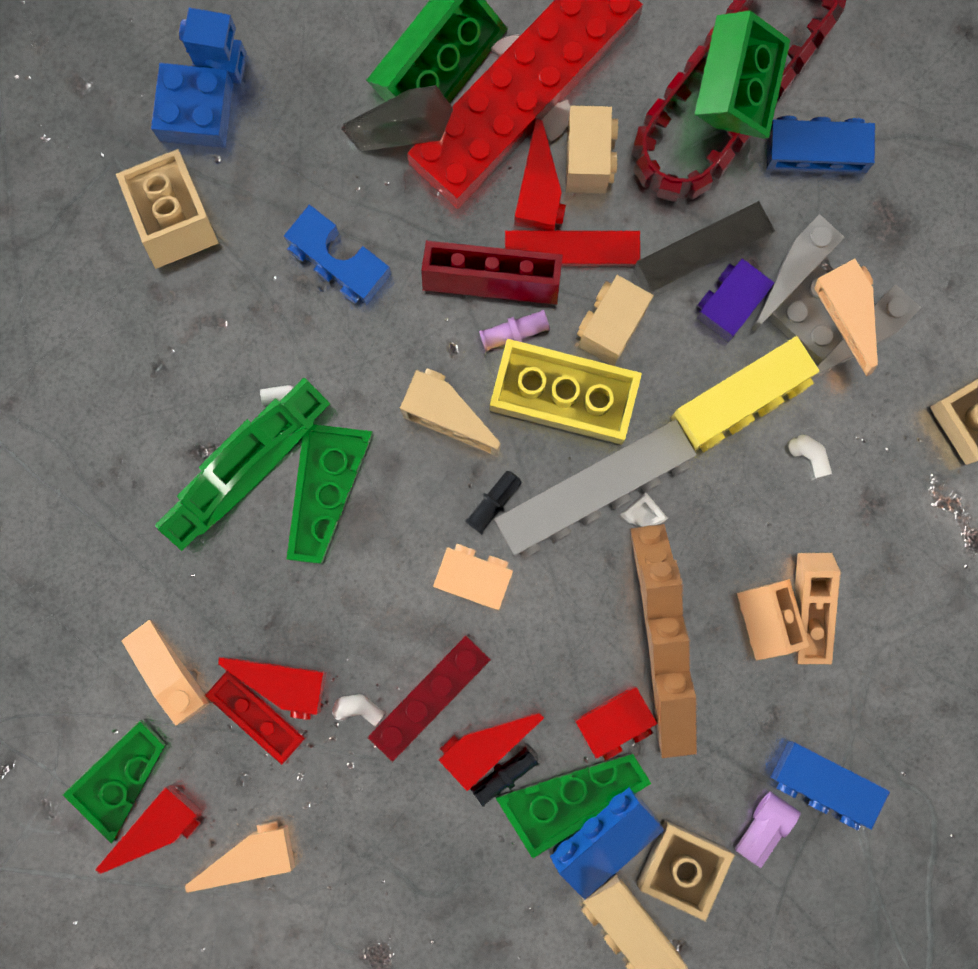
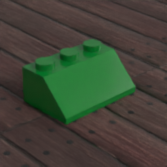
M751 10L717 15L695 115L718 129L762 139L769 138L790 39Z

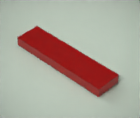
M505 230V249L563 255L562 266L640 267L641 264L640 231Z

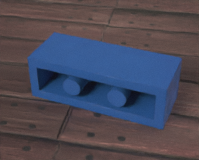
M780 116L777 120L773 119L770 135L767 138L766 169L867 173L875 163V123H865V120L861 118H850L844 122H831V119L828 117H815L811 121L797 120L795 116Z
M789 740L770 777L779 782L776 789L793 798H796L798 792L811 798L808 805L826 815L829 809L842 814L839 821L859 831L861 825L872 830L890 791Z
M628 787L622 794L612 798L609 805L598 815L587 820L582 829L574 836L562 842L550 858L558 873L586 900L665 829L655 814Z

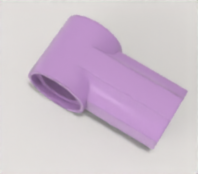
M768 792L757 806L753 815L754 820L735 850L762 868L781 837L785 838L794 828L800 817V811L774 793Z

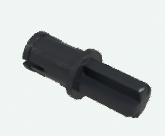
M506 471L490 492L482 495L484 499L465 522L482 535L500 511H505L503 507L521 486V479L511 471Z

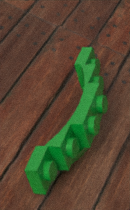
M303 378L280 401L275 398L252 422L247 419L199 466L201 472L177 495L179 501L155 524L157 530L183 551L198 535L204 534L231 510L281 461L313 426L314 420L330 403L306 378Z

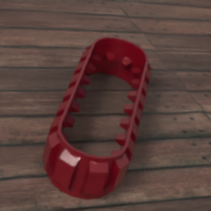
M733 0L727 8L726 14L749 11L748 8L755 0ZM823 0L822 7L826 8L828 13L822 21L815 18L810 21L807 28L811 35L802 47L793 44L788 50L787 54L791 61L783 72L778 101L791 86L796 74H800L812 58L815 50L819 49L829 36L844 11L846 0ZM714 26L707 34L704 45H699L687 60L684 71L678 72L667 86L664 99L658 98L647 112L643 123L645 126H639L631 155L638 160L633 171L642 186H649L653 191L657 192L656 197L676 202L677 198L688 196L692 200L708 191L713 183L712 177L720 179L732 163L736 155L734 152L739 153L751 138L749 135L727 131L732 139L722 152L716 150L710 152L706 159L710 162L711 166L702 174L697 170L687 175L688 179L660 172L661 168L656 159L651 161L647 152L654 151L656 140L650 137L658 126L663 128L668 126L672 120L668 115L669 111L678 100L684 102L688 100L692 94L688 86L698 73L704 75Z

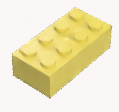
M798 336L681 406L670 419L671 421L677 419L694 451L700 448L704 453L725 439L724 432L729 430L734 435L755 420L753 417L755 413L758 412L760 417H763L779 407V405L785 402L782 397L786 394L791 400L807 390L808 387L814 384L811 378L820 371Z
M507 339L490 402V411L622 445L626 438L642 373Z

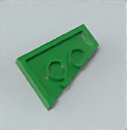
M141 719L63 793V796L112 844L160 756L165 742Z

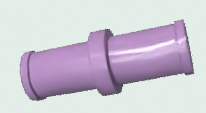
M543 309L540 312L514 319V316L507 318L508 322L481 330L479 333L485 351H489V349L505 345L507 339L522 342L521 339L550 330V326Z

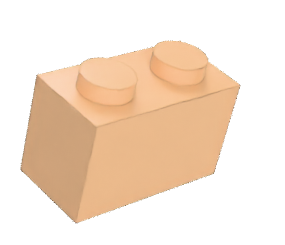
M456 544L455 550L447 547L433 587L499 611L513 570L507 569L509 562L490 555L487 561L474 557L476 550Z
M790 579L737 593L756 661L787 655L809 647Z

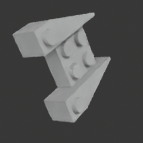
M820 214L788 248L782 265L773 281L775 283L769 290L751 328L755 332L768 319L790 340L798 336L820 371L811 379L855 357L814 289L818 278L827 274L819 264L845 238ZM896 284L874 305L877 345L898 333L921 308Z

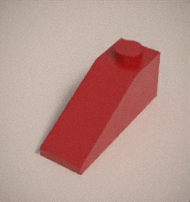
M536 119L517 203L514 226L538 231H554L555 224L562 225L566 204L560 203L562 191L543 120Z
M219 657L218 665L280 709L291 711L290 717L311 720V714L317 715L321 712L327 672Z
M538 711L465 733L459 739L454 734L439 748L443 754L438 760L468 791L535 728L544 717Z
M173 784L165 787L95 870L102 874L174 843L182 836L188 839L200 826L201 823L197 818L203 810Z

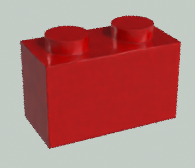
M636 686L630 687L574 719L594 757L597 759L603 756L604 760H608L622 752L621 745L633 738L634 742L637 743L653 734L651 727L657 725L655 718Z

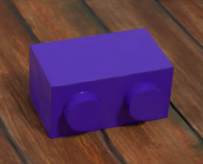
M743 258L736 266L729 263L718 278L722 282L718 290L714 293L709 289L697 305L702 309L697 319L728 343L775 283Z

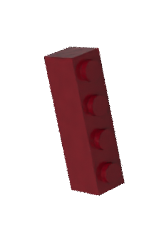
M426 240L421 269L422 289L424 291L557 305L563 255Z
M465 635L367 738L393 762L491 659Z

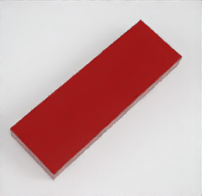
M228 671L205 694L213 704L281 765L286 762L306 739L303 734L253 689Z

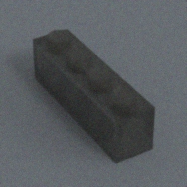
M760 201L638 260L633 271L642 289L654 295V298L767 242L775 230Z

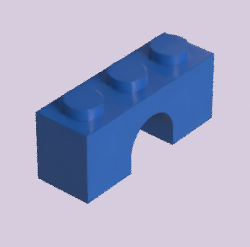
M189 8L187 19H182L180 23L179 39L183 42L186 52L191 57L192 64L196 67L225 69L228 71L233 83H241L246 50L241 40L234 39L236 27L231 15Z
M309 204L284 235L289 245L287 250L299 261L303 262L305 259H308L316 266L313 271L329 283L333 279L342 286L340 292L350 301L356 303L360 300L367 305L391 276L390 267L364 246L350 259L338 260L329 254L331 243L339 234L337 226Z

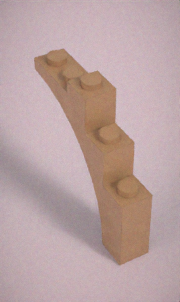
M665 524L630 528L647 629L655 720L657 722L656 734L661 757L670 758L697 754L696 694L690 674L689 637L683 618V588L677 561L673 559Z

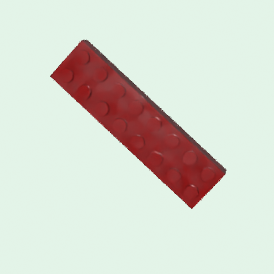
M554 0L407 153L409 165L451 204L459 209L533 132L536 119L542 120L556 104L560 103L640 20L643 4L639 0Z

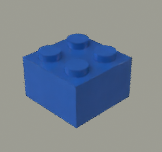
M159 63L151 130L158 140L162 142L226 148L234 84L228 71L225 69Z

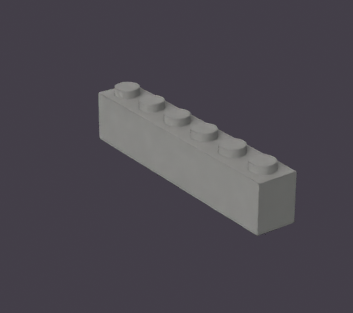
M677 419L502 514L495 518L494 522L512 555L515 557L521 554L523 559L540 551L539 543L551 537L553 542H556L572 533L569 527L581 521L585 526L600 518L602 515L599 510L611 504L613 509H616L632 500L629 494L642 488L645 493L660 485L662 482L659 477L671 471L673 476H676L692 467L689 461L696 456V453Z

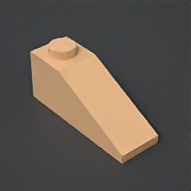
M853 259L819 277L814 289L863 372L868 376L874 372L878 365L873 287L871 286L873 285V279L865 266L860 267L856 259Z
M798 553L795 598L809 647L796 651L797 664H832L841 572L833 553Z
M148 620L121 640L152 694L175 726L185 723L211 703L151 620Z
M277 821L257 825L256 832L250 834L186 884V893L291 872L295 868L288 825L278 827Z

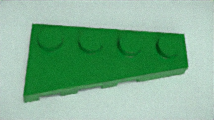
M313 424L304 434L301 444L287 560L323 563L372 438L373 431Z
M629 753L495 798L533 859L581 829L587 820L598 815L609 805L612 798L622 794L628 787L636 794L652 783L633 753Z

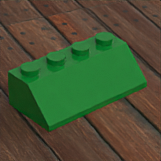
M429 0L366 81L389 105L421 129L428 131L492 50L491 47L500 40L508 28L485 0Z

